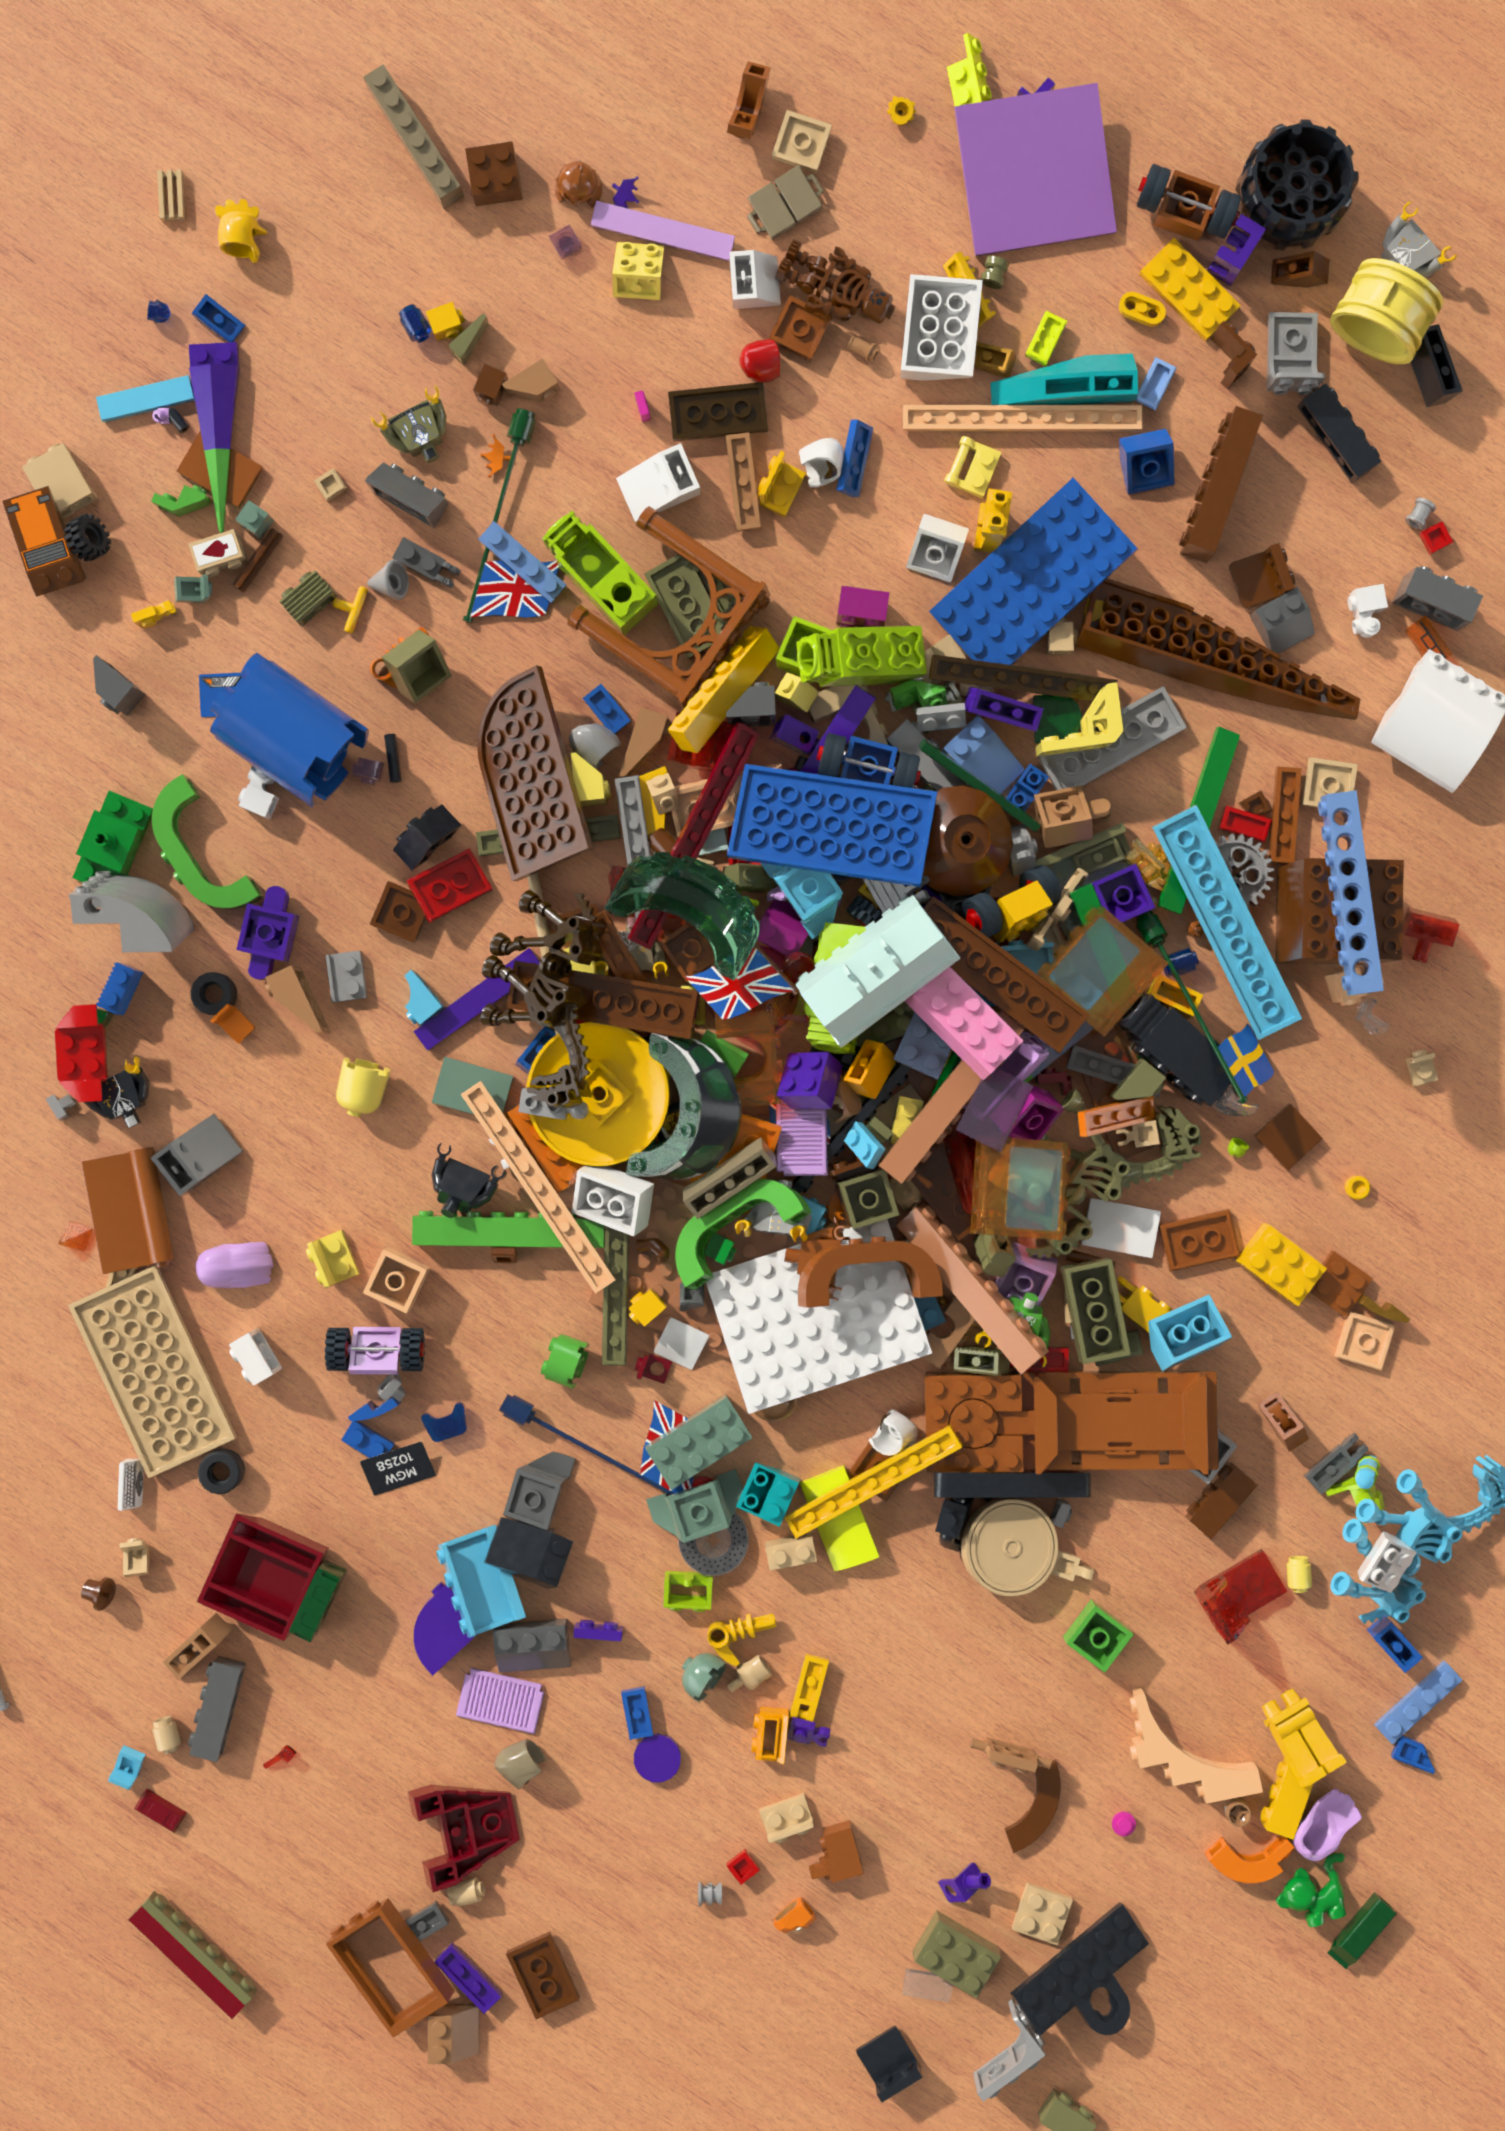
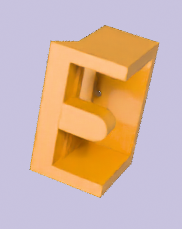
M760 1706L759 1714L754 1715L753 1729H758L757 1738H752L751 1752L755 1753V1760L774 1761L784 1764L789 1718L788 1709ZM765 1720L777 1721L774 1751L763 1750Z

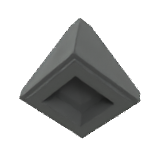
M680 1283V1311L704 1306V1284L693 1290L686 1288L683 1283Z

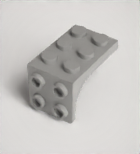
M1270 312L1268 314L1267 391H1274L1276 395H1284L1288 392L1309 395L1324 381L1325 373L1317 372L1318 313Z
M1013 1999L1009 2000L1008 2003L1012 2018L1020 2028L1018 2038L1013 2044L973 2073L977 2094L983 2102L988 2098H994L1001 2088L1017 2081L1020 2074L1027 2069L1031 2070L1036 2067L1039 2060L1046 2056L1043 2048L1045 2045L1041 2035L1039 2036L1035 2033Z

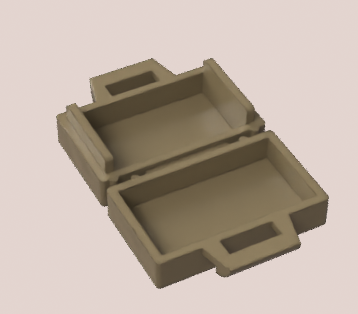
M799 165L775 179V186L771 182L748 197L754 210L748 214L747 218L756 233L767 231L771 240H774L795 227L796 222L800 224L823 209L818 199L824 192L823 188L814 174L805 177ZM810 180L813 181L816 188L818 189V192H814L811 185L809 184ZM756 214L763 224L761 228H759L753 218Z

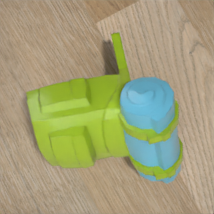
M1372 1455L1361 1457L1357 1464L1355 1476L1334 1483L1326 1491L1327 1496L1350 1490L1356 1506L1364 1499H1371L1380 1510H1383L1385 1508L1383 1495L1380 1490H1376L1375 1486L1377 1476L1379 1475V1460Z

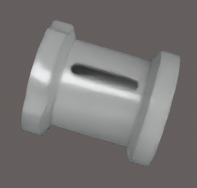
M1420 497L1416 499V506L1412 513L1405 518V521L1413 528L1423 530L1426 527L1425 522L1431 512L1435 511L1436 506L1431 501Z

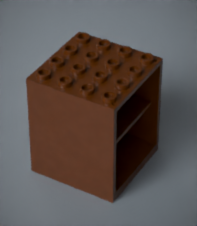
M1303 858L1277 868L1275 963L1340 965L1338 953L1341 951V945L1335 936V927L1338 926L1337 916H1334L1332 913L1334 894L1333 891H1330L1328 885V878L1331 876L1330 866L1326 865L1325 858ZM1366 859L1380 963L1402 960L1404 860ZM1345 862L1341 866L1343 874L1348 876L1351 873L1350 865ZM1347 887L1344 893L1345 897L1352 901L1354 891ZM1350 912L1348 915V921L1351 925L1355 926L1358 921L1357 915L1353 912ZM1357 937L1352 939V947L1357 951L1360 949L1361 941ZM1361 962L1356 963V965H1363Z

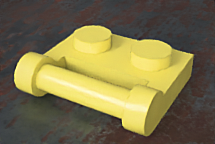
M962 436L959 442V451L950 473L946 474L944 482L983 499L1001 452L975 442L969 437ZM971 450L976 453L964 481L959 479L958 476L967 454Z

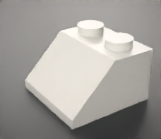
M924 514L906 568L951 583L969 529Z
M260 1328L245 1334L229 1344L232 1358L236 1362L239 1361L243 1368V1377L248 1383L251 1382L253 1386L283 1369Z

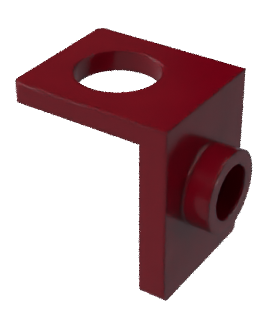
M645 1352L643 1358L638 1357L634 1369L638 1371L636 1378L641 1380L643 1376L665 1384L672 1361ZM654 1362H660L664 1366V1372L659 1376L651 1373L650 1367Z

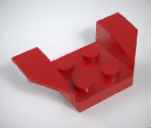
M97 1004L74 1005L62 1018L54 1031L57 1079L78 1102L103 1101L101 1082L106 1081L108 1078L105 1027L103 1024H98Z

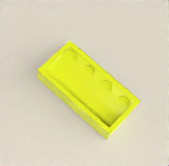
M842 1465L801 1481L800 1485L807 1503L850 1479L845 1466ZM859 1504L817 1527L834 1572L879 1558V1553Z

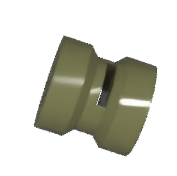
M988 256L985 262L986 270L982 273L980 280H983L982 284L986 287L1001 289L1005 280L1003 275L1008 270L1009 262L998 256Z

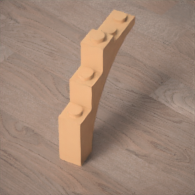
M1141 1688L1131 1689L1133 1697L1129 1698L1132 1712L1137 1714L1138 1721H1134V1726L1138 1737L1132 1738L1133 1746H1130L1132 1760L1137 1761L1140 1768L1162 1764L1164 1776L1166 1779H1170L1173 1786L1195 1782L1197 1794L1199 1797H1203L1206 1804L1263 1792L1259 1771L1254 1762H1215L1198 1757L1181 1748L1157 1725L1150 1712L1143 1690Z

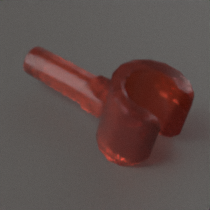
M286 1745L275 1757L265 1762L263 1767L267 1769L281 1759L288 1763L294 1757L296 1751L289 1745Z

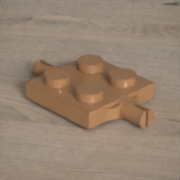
M986 1737L985 1741L974 1738L971 1740L970 1748L984 1751L987 1754L988 1760L995 1766H1012L1016 1771L1025 1774L1029 1771L1036 1773L1037 1766L1048 1769L1051 1767L1052 1759L1038 1756L1030 1748Z

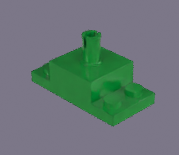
M109 790L100 812L94 810L76 852L81 858L72 878L81 882L88 881L89 877L95 876V873L99 871H110L111 875H128L151 821L153 808Z

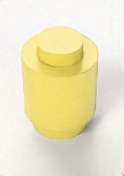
M1306 1556L1289 1557V1562L1287 1563L1288 1587L1292 1588L1293 1592L1305 1593L1308 1591V1588L1312 1587L1311 1563L1308 1562V1557Z

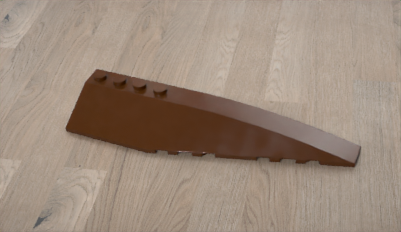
M1108 578L1090 594L1076 647L1232 696L1308 713L1351 720L1358 718L1360 698L1334 684L1331 686L1325 684L1320 676L1314 673L1309 675L1299 669L1300 666L1292 661L1289 664L1281 660V655L1248 637L1241 638L1237 636L1232 628L1228 626L1223 628L1212 622L1213 618L1206 614L1201 616L1193 611L1194 608L1188 604ZM1096 600L1104 601L1102 617L1091 621Z

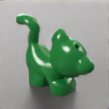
M1333 1853L1326 1857L1323 1867L1330 1880L1319 1891H1317L1314 1883L1310 1880L1308 1872L1303 1868L1297 1869L1294 1877L1285 1884L1283 1892L1276 1898L1277 1904L1281 1908H1290L1296 1912L1309 1910L1305 1913V1919L1309 1927H1317L1324 1924V1913H1327V1916L1333 1920L1344 1917L1346 1915L1344 1891L1338 1873L1333 1868V1864L1343 1862L1345 1855L1343 1853Z

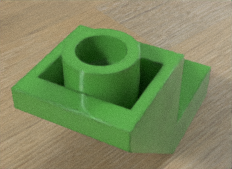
M184 485L178 500L167 493H164L163 496L154 493L151 502L156 507L180 517L210 505L212 500L206 495V490L196 485H193L192 488Z
M911 679L890 689L892 704L896 710L910 706L916 701L920 703L921 707L948 705L944 686Z

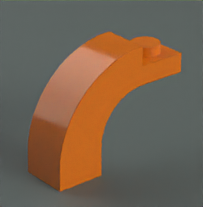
M1280 1835L1263 1851L1253 1855H1245L1234 1850L1221 1837L1205 1854L1214 1867L1226 1877L1242 1883H1260L1268 1881L1283 1872L1278 1862L1287 1859L1295 1847L1287 1837Z

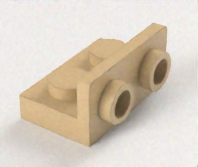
M804 1793L759 1809L769 1843L774 1841L775 1843L784 1842L788 1839V1836L794 1834L804 1835L814 1827V1819Z

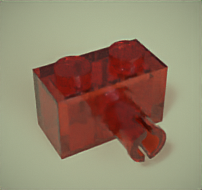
M1408 907L1403 922V933L1405 936L1418 939L1412 959L1418 962L1422 960V963H1427L1432 943L1453 947L1460 925L1455 918Z

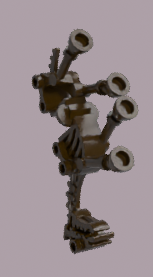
M527 890L520 898V911L525 914L535 912L542 917L547 916L558 926L557 932L544 937L525 938L521 935L515 937L514 941H511L502 932L495 934L490 943V952L493 955L485 960L482 974L488 979L501 978L506 983L510 982L524 995L528 1011L515 1012L513 1009H508L503 1013L497 1005L489 1003L483 1008L480 1020L485 1026H499L501 1023L513 1024L516 1021H535L539 1025L554 1028L565 1043L570 1065L562 1066L556 1073L535 1077L530 1082L532 1085L553 1086L549 1088L542 1087V1089L527 1087V1093L537 1094L532 1096V1099L544 1101L549 1106L573 1108L582 1104L583 1100L581 1097H592L589 1084L585 1080L586 1076L591 1073L587 1069V1064L591 1060L585 1054L588 1046L582 1044L581 1041L584 1039V1035L578 1034L580 1025L575 1022L579 1018V1015L575 1012L585 1006L587 998L585 994L581 993V988L559 979L570 974L572 970L570 960L590 966L591 961L597 962L602 958L603 953L599 940L600 936L605 933L606 927L604 923L596 921L597 916H592L594 908L588 906L590 901L584 900L585 895L583 893L575 894L583 917L572 915L566 921L552 909L550 903L542 902L535 892ZM572 940L569 952L560 950L565 943ZM527 947H549V953L542 957L530 988L515 975V971L512 968L506 967L496 957L510 955L516 950H526Z

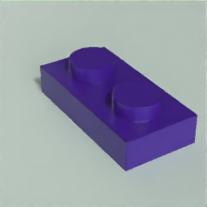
M581 1620L580 1623L576 1622L573 1638L621 1641L623 1626H618L616 1622H604V1625L594 1624L592 1620Z

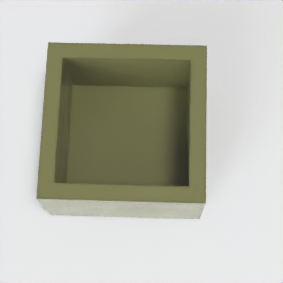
M420 629L382 656L399 692L413 703H417L452 676L436 641Z

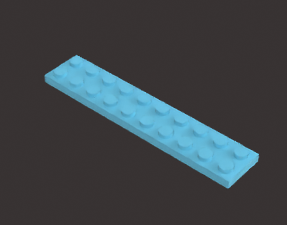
M1197 805L1153 826L1152 828L1257 1039L1260 1040L1301 1020L1302 1017Z

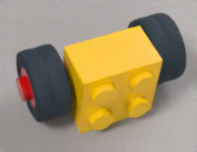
M1035 866L1021 874L1019 879L1020 889L1000 898L997 902L986 893H979L966 899L961 905L962 918L985 936L990 937L993 935L997 943L1006 939L1010 942L1020 936L1021 932L1026 930L1028 933L1039 926L1038 922L1048 915L1047 911L1050 907L1060 901L1061 887L1053 871L1047 866Z

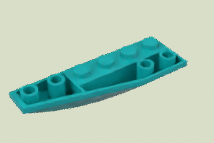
M1133 353L1084 355L991 382V405H1077L1134 402L1138 396V370Z

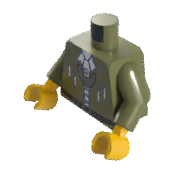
M434 385L435 395H429L427 388H425L427 400L388 419L389 424H386L387 417L380 411L379 413L383 417L380 423H376L374 418L371 417L372 423L376 427L381 428L380 432L390 446L402 453L410 452L413 457L422 453L426 463H432L439 458L435 446L443 442L441 436L446 430L447 415L441 399H438L439 388Z

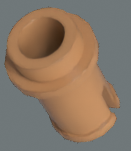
M855 335L851 337L847 345L848 350L864 357L866 362L869 360L873 362L879 351L875 343L871 345Z

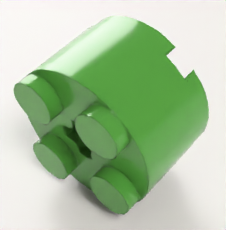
M564 1334L557 1338L553 1337L548 1348L551 1354L548 1361H544L541 1374L545 1375L546 1380L573 1389L576 1386L573 1380L575 1377H581L587 1361L588 1352L584 1350L589 1348L590 1344Z

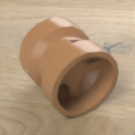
M1237 1797L1224 1801L1223 1812L1232 1825L1243 1827L1249 1823L1251 1811L1242 1798Z

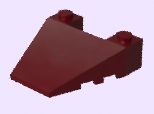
M428 1785L408 1791L412 1815L418 1822L435 1816L438 1818L445 1855L422 1862L427 1886L433 1893L457 1885L463 1881L465 1876L472 1871H477L486 1861L492 1857L495 1858L520 1840L510 1792L441 1785Z

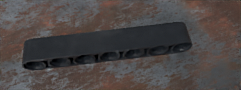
M934 1472V1497H1091V1473Z

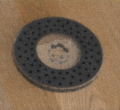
M736 1511L733 1514L729 1528L714 1532L717 1534L716 1537L720 1539V1543H716L715 1547L710 1546V1542L706 1540L707 1537H711L712 1533L685 1543L678 1539L681 1557L692 1570L705 1576H721L733 1571L741 1564L748 1550L749 1534L744 1520Z

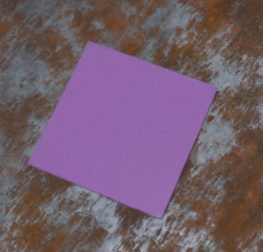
M1098 83L954 107L975 257L1115 234L1117 232Z

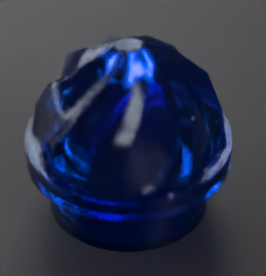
M156 299V301L149 300L147 320L154 321V324L166 322L171 314L168 305L159 299Z

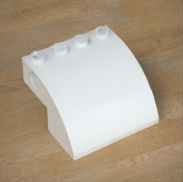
M1429 649L1413 667L1401 695L1385 712L1371 743L1453 793L1471 771L1496 732L1505 714V695L1489 687L1481 679H1477L1465 672L1462 667L1449 662L1441 654Z

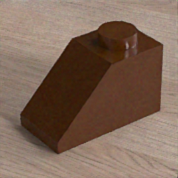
M1316 251L1274 259L1271 284L1305 288L1327 284L1330 259Z

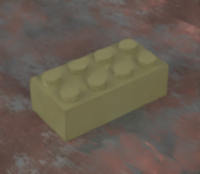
M1101 1258L1061 1266L1060 1269L1078 1361L1082 1364H1088L1131 1355L1112 1259Z

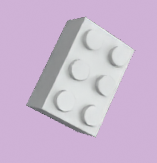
M585 1165L577 1170L572 1213L635 1236L648 1226L654 1183L627 1175V1173L608 1166Z

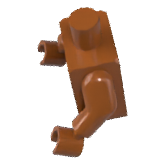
M839 1225L832 1228H822L808 1234V1239L806 1241L802 1240L800 1250L786 1248L784 1262L798 1264L797 1274L801 1276L804 1267L815 1254L829 1246L841 1244L842 1240L850 1239V1237H844L843 1235L844 1229H850V1227ZM837 1271L833 1274L829 1283V1299L834 1301L839 1300L833 1296L834 1291L837 1289L842 1291L841 1287L835 1285Z

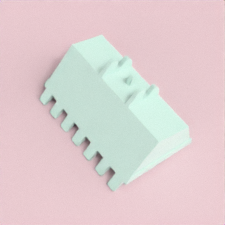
M913 895L911 897L905 896L898 902L900 905L895 909L891 910L889 908L882 914L883 918L878 922L872 921L865 927L866 931L859 936L857 934L852 936L848 940L849 944L841 948L839 946L832 951L833 956L826 961L822 959L815 964L816 968L808 974L806 971L798 977L799 981L796 983L800 994L841 1048L961 959Z

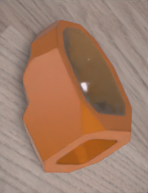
M799 1897L777 1914L773 1919L774 1927L783 1933L792 1930L799 1931L802 1928H807L814 1922L816 1915L804 1898Z

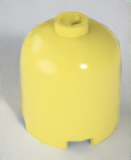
M344 1058L336 1091V1099L343 1108L348 1110L347 1114L361 1117L362 1114L373 1113L379 1108L391 1070L386 1067L383 1071L378 1069L379 1064L358 1058L353 1063L350 1062L349 1058Z

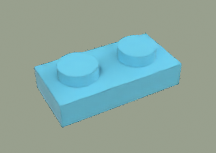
M855 1121L844 1140L866 1168L874 1169L885 1151V1148L861 1122Z

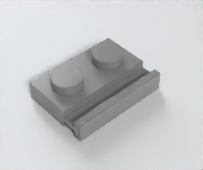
M352 951L326 955L332 1002L368 998L362 952Z

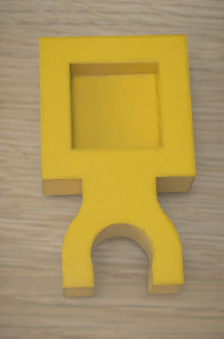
M168 600L155 607L152 605L131 613L133 622L139 627L149 628L156 625V621L161 620L162 617L175 614L177 611L174 604Z

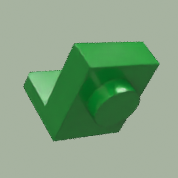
M714 1233L705 1249V1255L723 1265L726 1261L731 1262L737 1250L733 1248L735 1242Z

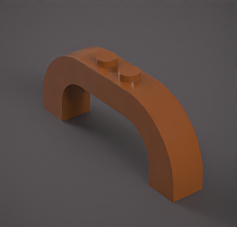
M886 1236L871 1237V1242H863V1238L848 1239L849 1243L837 1244L822 1249L808 1261L798 1283L799 1307L830 1306L829 1283L833 1274L839 1268L850 1264L896 1261L903 1265L909 1274L913 1297L943 1296L940 1272L930 1255L912 1243L886 1241Z

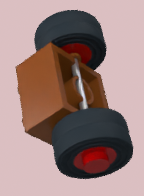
M1153 164L1147 177L1143 176L1138 191L1141 194L1137 207L1155 213L1163 198L1154 226L1199 241L1210 215L1206 232L1225 239L1231 225L1235 226L1240 212L1237 210L1241 196L1227 190H1222L1216 205H1213L1220 186L1178 170L1174 171L1166 188L1171 170Z

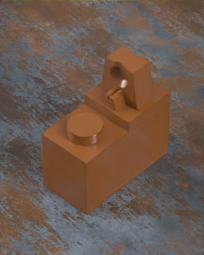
M850 1820L822 1828L823 1836L819 1838L825 1856L819 1858L820 1862L809 1865L811 1878L824 1877L825 1880H831V1883L863 1875V1865Z

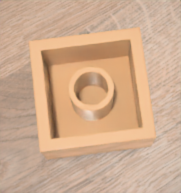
M387 1247L383 1249L363 1293L404 1313H408L411 1311L431 1267Z

